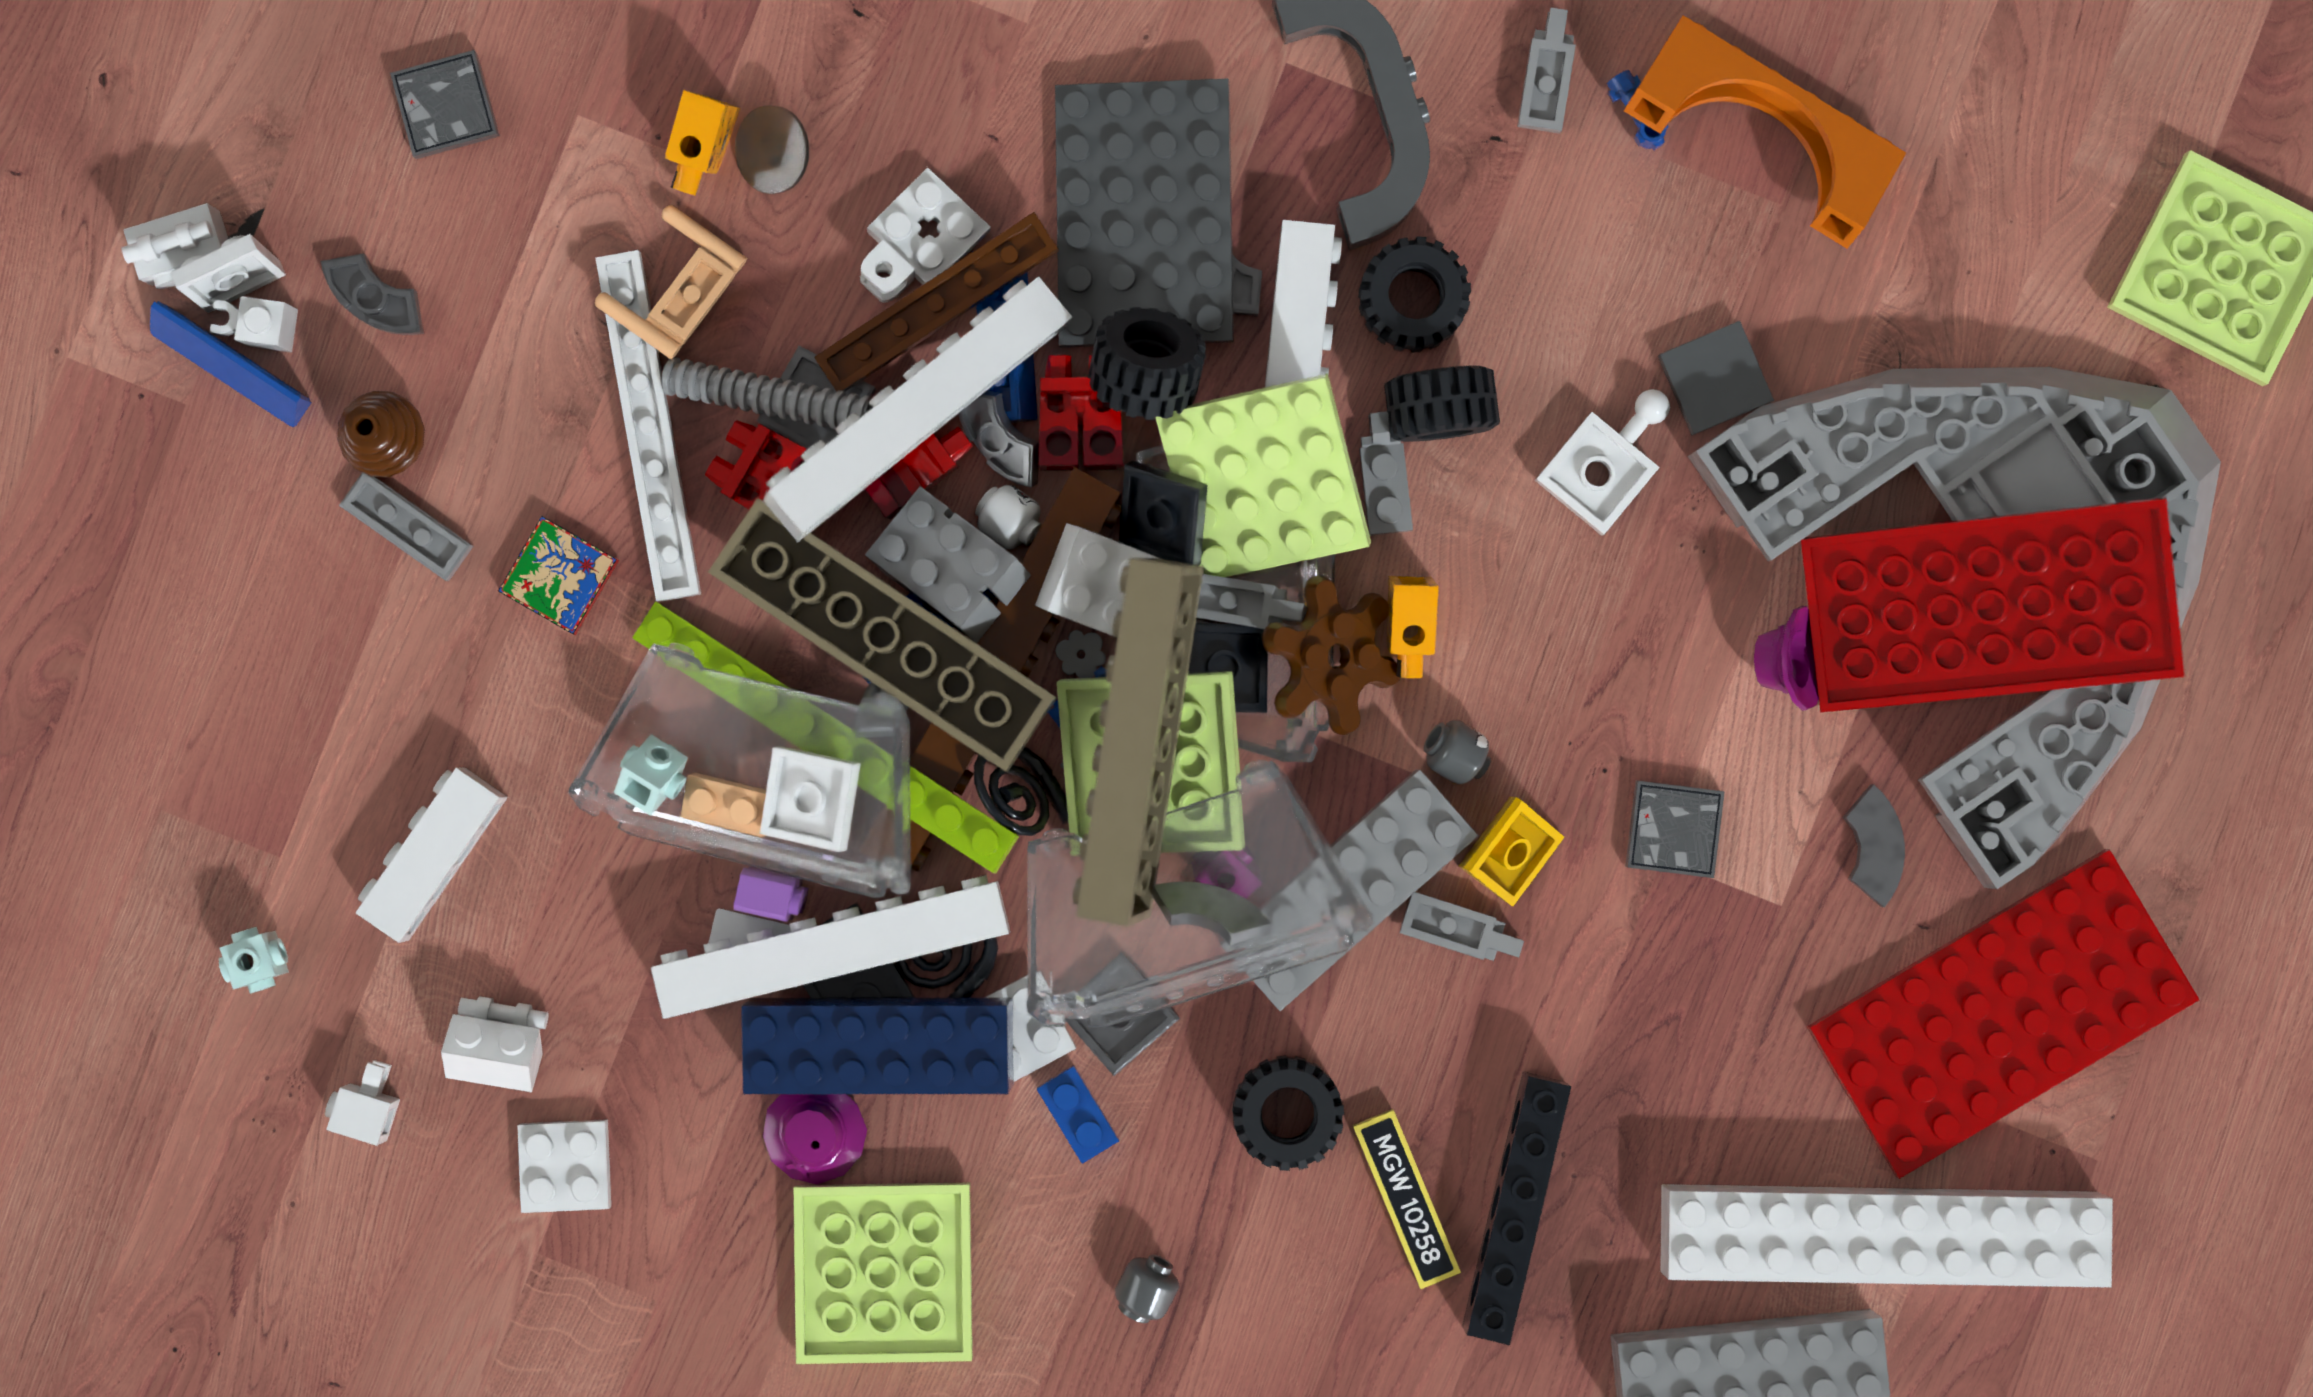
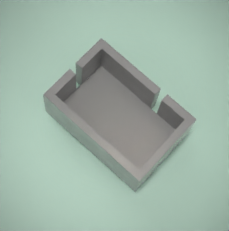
M922 487L917 489L865 554L884 574L976 644L1001 614L988 598L982 594L986 588L1007 606L1031 576L1017 558L961 516L953 513L946 505Z

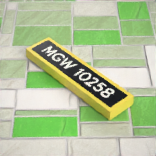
M1388 1110L1352 1125L1420 1289L1461 1273L1394 1110Z

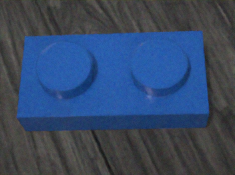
M1075 1065L1037 1087L1038 1093L1082 1164L1119 1142L1120 1139Z

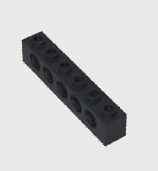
M1522 1072L1462 1327L1468 1336L1510 1346L1572 1087L1565 1081Z

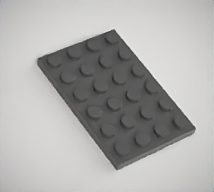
M1229 79L1055 85L1057 248L1059 249L1057 252L1058 300L1072 316L1067 326L1059 332V346L1094 347L1098 326L1102 325L1103 319L1107 316H1114V312L1121 309L1130 311L1131 307H1140L1142 309H1149L1151 307L1157 308L1161 312L1166 313L1169 311L1174 313L1177 318L1190 322L1191 328L1197 329L1202 335L1201 340L1205 343H1233Z

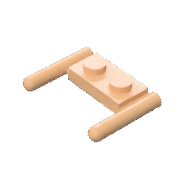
M668 205L662 211V219L701 247L698 248L648 314L646 320L606 292H602L596 297L595 306L672 360L734 279L736 273L743 267L747 257L675 206Z

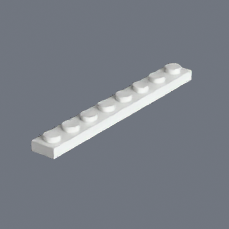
M635 250L596 257L601 293H608L646 320L651 312L641 252ZM605 313L656 601L662 602L701 595L667 396L664 394L661 385L662 368L659 351Z

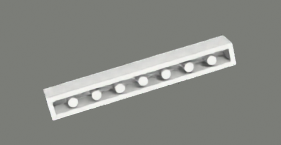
M1039 276L1028 285L1023 280L1014 285L1003 295L1006 303L996 311H993L990 306L985 308L971 320L970 324L973 329L962 338L957 332L951 335L936 349L940 355L929 364L924 359L917 362L903 375L906 379L904 384L895 391L890 386L883 389L869 402L873 407L861 418L856 412L850 415L835 429L839 434L827 445L822 440H819L802 454L801 458L805 461L793 472L786 467L767 482L770 490L763 501L797 542L1067 326L1072 316Z
M987 875L961 881L963 890L947 894L945 893L944 886L919 891L920 900L903 904L901 896L875 902L877 911L860 915L858 907L832 913L834 922L817 925L814 917L790 923L791 932L774 936L773 929L769 928L746 934L748 943L732 947L730 939L704 944L705 953L688 957L686 949L660 955L662 964L651 967L662 1017L666 1019L1009 934L1011 931L999 882L988 883Z

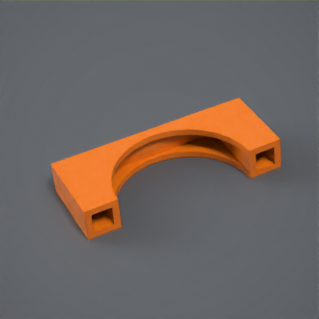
M1682 15L1623 111L1660 134L1670 121L1680 113L1694 106L1709 102L1741 103L1773 116L1799 139L1814 166L1818 183V202L1810 227L1848 249L1866 227L1906 152L1893 145L1888 139L1880 137L1862 126L1849 115L1841 113L1820 100L1815 94L1802 89L1781 76L1776 70L1768 68L1747 55L1739 47L1729 44L1708 31L1703 25Z

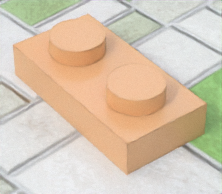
M694 772L687 776L681 817L764 837L767 835L760 834L766 790Z

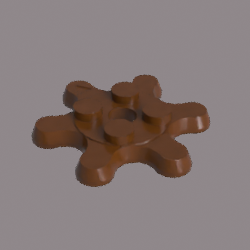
M1314 575L1309 578L1304 587L1307 614L1303 622L1293 627L1283 622H1273L1264 629L1262 634V643L1266 651L1274 655L1283 656L1290 665L1291 675L1289 681L1276 694L1274 701L1275 709L1281 717L1292 719L1301 715L1313 701H1319L1327 709L1328 723L1332 731L1339 735H1348L1355 731L1361 722L1358 709V698L1361 690L1367 684H1373L1378 688H1389L1400 680V677L1396 676L1397 662L1389 656H1382L1379 648L1374 643L1377 628L1389 615V604L1380 594L1371 592L1361 597L1354 608L1344 610L1339 605L1336 587L1333 582L1326 576ZM1334 644L1340 645L1341 655L1339 663L1341 665L1331 667L1328 662V652Z

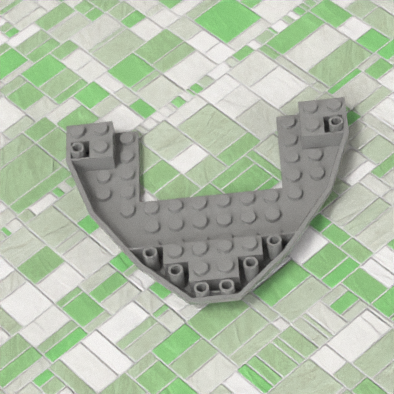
M2052 367L1890 369L1760 406L1688 455V458L1736 528L1744 526L1767 561H1771L1912 464L1915 465L1953 521L2166 497L2180 629L2200 580L2221 461L2172 390ZM2160 680L2048 690L1918 779L1940 811L1935 815L1936 819L1984 888L1999 889L2034 865L2060 837L2140 731Z

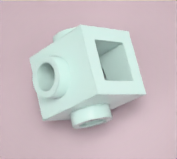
M651 734L640 747L636 745L631 746L620 763L622 770L614 793L651 816L667 797L671 800L675 799L683 788L687 777L683 776L682 773L688 757L680 753L672 745L661 741Z
M257 927L232 934L233 943L220 947L222 957L219 958V968L224 980L231 982L233 989L248 986L250 994L275 986L273 977L289 972L286 964L288 962L287 951L282 940L277 937L276 931L259 934ZM247 954H250L254 960L252 968L250 966Z

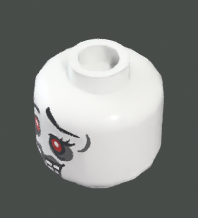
M1012 485L990 488L976 507L975 514L979 517L977 522L979 530L1007 550L1015 549L1022 543L1026 546L1030 545L1042 526L1038 522L1041 512L1039 504Z

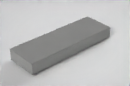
M362 473L339 504L340 507L448 582L474 547L374 476Z

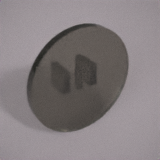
M774 105L762 106L751 111L742 121L735 141L737 165L748 184L762 193L780 194L795 187L805 174L809 162L810 149L806 130L798 117L790 110Z

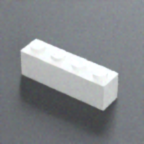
M1292 220L1282 221L1265 387L1329 374V368L1321 367L1322 350H1331L1333 324H1325L1327 307H1335L1338 281L1330 280L1331 263H1340L1342 238L1334 237L1335 225Z
M455 768L453 772L447 770L440 777L433 788V792L437 796L428 809L422 806L415 813L408 824V828L412 830L403 845L397 842L391 848L383 861V864L387 866L378 881L372 878L358 897L362 904L356 911V914L398 943L410 940L508 798L466 768Z

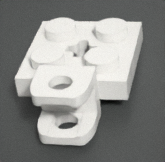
M927 167L867 227V233L879 244L863 260L860 282L881 302H889L901 294L914 280V277L924 285L963 259L990 232L991 227ZM923 220L927 222L936 221L938 223L936 230L940 235L936 238L931 235L925 238L920 237L921 226L919 223ZM880 272H886L890 276L882 278L877 274Z

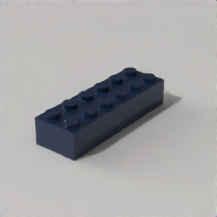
M750 998L741 1006L743 1094H1009L1014 1085L1013 998Z

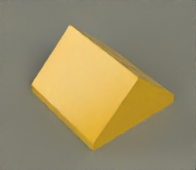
M1509 797L1458 867L1513 907L1565 837L1517 797Z

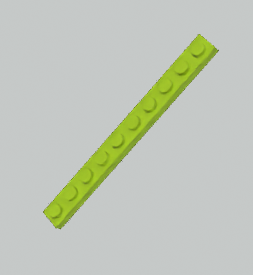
M655 601L632 638L803 750L860 763L857 785L992 873L998 871L1018 840L1019 835L1000 825L982 811L869 738L856 737L855 729L662 604Z

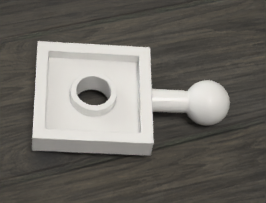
M1655 389L1642 392L1635 402L1636 414L1620 433H1617L1591 412L1535 481L1603 536L1660 468L1634 447L1633 443L1647 428L1648 424L1660 423L1667 417L1670 410L1667 396ZM1600 462L1607 467L1609 478L1603 486H1594L1587 481L1585 470L1589 463Z

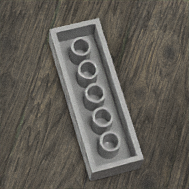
M1415 770L1259 908L1272 923L1270 935L1229 945L1225 940L1220 943L1275 1007L1281 1011L1476 839L1478 835L1423 772Z
M1871 1309L1610 1334L1616 1397H1890L1883 1320L1881 1316Z

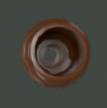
M372 391L358 396L344 409L338 421L337 441L342 455L354 469L368 476L390 477L404 472L418 459L424 446L425 427L420 412L408 399L394 392ZM371 420L373 430L369 435L363 436L362 427L366 421Z

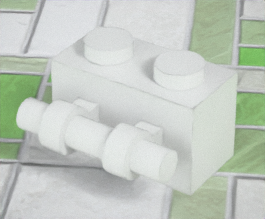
M206 203L123 229L128 245L122 247V254L128 264L134 263L139 280L151 286L155 285L156 289H165L175 286L170 272L182 267V263L193 256L207 255L221 248V245L228 240V236L220 211Z
M479 996L477 1000L461 998L458 1006V1015H452L441 1051L445 1078L532 1092L543 1055L540 1029H545L547 1026L548 1012L533 1010L532 1005L518 1003L516 1007L494 1003L493 998Z

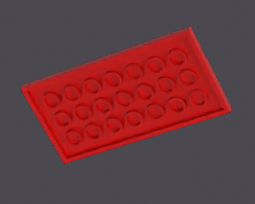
M2166 497L1814 536L1801 540L1820 713L2185 677Z
M2104 849L1806 1027L1894 1175L1901 1179L2200 1001L2111 850Z

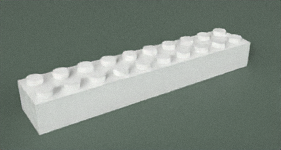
M1662 1184L1660 1272L1668 1280L2112 1287L2113 1198L2099 1192Z

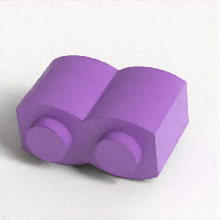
M753 866L745 867L740 875L734 901V910L788 922L795 915L803 913L807 901L808 888L802 887L803 879L801 877Z

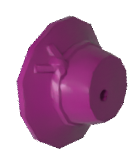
M1800 606L1794 609L1785 625L1778 626L1777 629L1759 635L1754 650V669L1759 684L1765 688L1779 690L1785 694L1789 693L1792 702L1802 711L1816 706L1819 700L1809 609L1807 606Z
M780 1094L767 1108L763 1138L770 1159L776 1166L792 1179L817 1185L844 1176L862 1155L867 1127L857 1103L847 1094ZM813 1141H818L819 1145L817 1147H813L811 1143Z

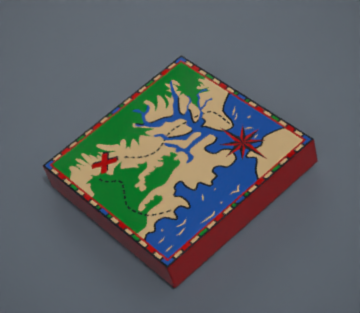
M541 516L498 592L569 633L576 635L618 564L619 559L546 517Z

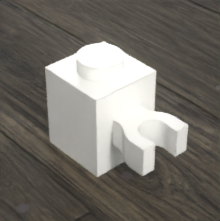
M243 296L240 298L239 309L229 302L214 300L213 308L218 311H227L229 313V321L223 326L211 324L210 333L220 336L235 334L234 340L249 347L292 352L298 309L285 302Z
M374 1060L372 1063L368 1062L361 1087L350 1083L340 1087L338 1092L334 1091L328 1100L325 1110V1116L330 1118L326 1130L376 1146L386 1142L400 1099L382 1093L392 1065Z

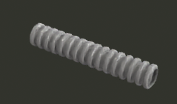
M677 357L668 360L661 376L663 392L668 396L676 394L677 397L683 399L689 396L690 400L698 401L701 399L702 402L707 404L714 401L715 405L718 406L727 404L729 408L736 409L740 407L741 410L746 412L752 409L756 414H762L765 411L766 415L771 417L778 414L781 419L786 420L791 417L795 422H800L803 419L806 424L812 425L816 422L820 427H826L829 424L830 428L834 430L853 413L856 412L861 418L873 408L869 403L872 400L870 396L865 395L860 399L856 393H851L847 396L846 392L841 390L834 394L831 388H824L821 391V388L816 385L808 388L807 384L800 382L796 385L792 380H786L783 383L782 379L777 377L772 378L770 381V378L766 375L757 377L752 372H748L745 375L741 370L736 369L732 372L727 367L719 370V367L711 364L707 367L705 363L697 362L694 364L693 361L687 359L681 362V359Z

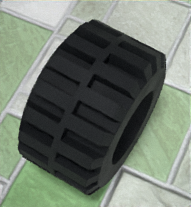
M1417 236L1415 240L1408 241V237L1398 239L1396 244L1390 245L1389 243L1383 247L1377 256L1374 255L1369 262L1359 287V310L1361 316H1364L1366 320L1365 326L1370 333L1372 331L1376 333L1379 342L1384 345L1387 342L1394 346V350L1401 352L1404 349H1411L1412 353L1421 352L1425 348H1430L1431 350L1438 347L1444 340L1447 341L1464 320L1471 302L1469 301L1471 282H1467L1466 276L1468 271L1465 264L1460 266L1457 261L1459 256L1453 250L1449 253L1443 249L1444 243L1437 240L1434 244L1426 242L1427 237ZM1415 271L1427 275L1434 281L1440 294L1439 305L1434 313L1423 319H1411L1401 315L1394 309L1388 293L1390 284L1397 275Z
M1131 307L1130 311L1123 309L1115 311L1114 316H1107L1103 319L1102 325L1098 326L1088 376L1092 391L1097 392L1096 397L1101 402L1109 403V408L1117 412L1123 411L1126 413V416L1134 418L1141 416L1147 420H1155V417L1171 418L1173 411L1181 414L1183 409L1187 408L1188 405H1192L1195 401L1206 356L1205 342L1201 340L1202 335L1197 329L1191 328L1190 322L1177 318L1176 314L1169 311L1165 313L1151 307L1149 309Z
M1471 365L1423 370L1397 376L1384 385L1390 437L1402 442L1448 439L1486 432L1500 424L1493 369Z
M1286 1055L1277 1056V1059L1270 1061L1266 1059L1260 1062L1259 1066L1254 1070L1250 1069L1245 1074V1079L1241 1084L1239 1083L1235 1091L1236 1096L1233 1101L1232 1112L1237 1136L1247 1152L1253 1158L1259 1159L1263 1165L1270 1168L1271 1166L1279 1167L1282 1171H1290V1168L1298 1167L1299 1170L1309 1168L1308 1164L1314 1161L1318 1163L1325 1158L1324 1154L1329 1149L1333 1150L1337 1144V1136L1339 1133H1342L1344 1125L1342 1122L1344 1107L1340 1098L1341 1095L1330 1076L1314 1062L1312 1064L1306 1061L1305 1058L1297 1056L1295 1058H1287ZM1284 1087H1294L1306 1093L1311 1099L1314 1108V1117L1309 1128L1302 1134L1291 1138L1275 1136L1266 1128L1262 1120V1107L1265 1099L1275 1090Z

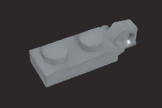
M1550 8V12L1548 11L1545 31L1537 29L1534 31V37L1530 43L1517 127L1558 134L1562 131L1576 46L1573 44L1574 35L1564 34L1568 10Z
M1387 411L1370 413L1368 415L1370 436L1361 437V448L1359 449L1369 535L1412 531L1413 524L1404 444L1390 437Z
M1203 574L1196 618L1265 629L1270 623L1282 622V620L1303 622L1307 614V605L1286 601L1287 590L1277 589L1278 587L1275 585Z
M1417 892L1410 896L1399 931L1401 934L1482 960L1486 958L1494 961L1497 951L1519 958L1524 941L1503 934L1506 923L1497 921L1495 917Z

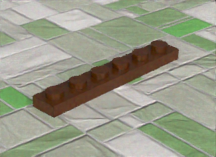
M1033 212L814 358L836 392L838 390L846 392L1057 253L1059 249L1035 212Z

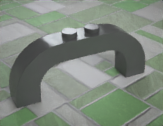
M1272 0L1273 10L1284 45L1311 36L1328 35L1348 43L1362 60L1390 148L1391 168L1386 179L1378 187L1368 193L1339 201L1336 210L1349 250L1376 242L1394 231L1408 217L1420 197L1428 175L1430 148L1425 124L1430 123V117L1424 98L1416 99L1412 82L1417 81L1413 61L1410 56L1403 57L1392 27L1378 9L1367 0Z

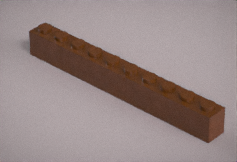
M1074 467L1021 562L1031 576L1007 606L999 601L996 608L1001 614L977 642V645L1026 678H1029L1039 660L1032 654L1040 640L1046 643L1050 641L1060 620L1054 617V613L1037 607L1035 604L1066 523L1100 535L1104 526L1112 529L1121 514V504L1118 503L1121 498L1119 491ZM931 722L908 764L952 793L962 796L974 776V773L968 770L976 754H979ZM885 804L859 851L901 875L908 876L912 869L920 872L931 852V849L925 845L932 833L888 804Z

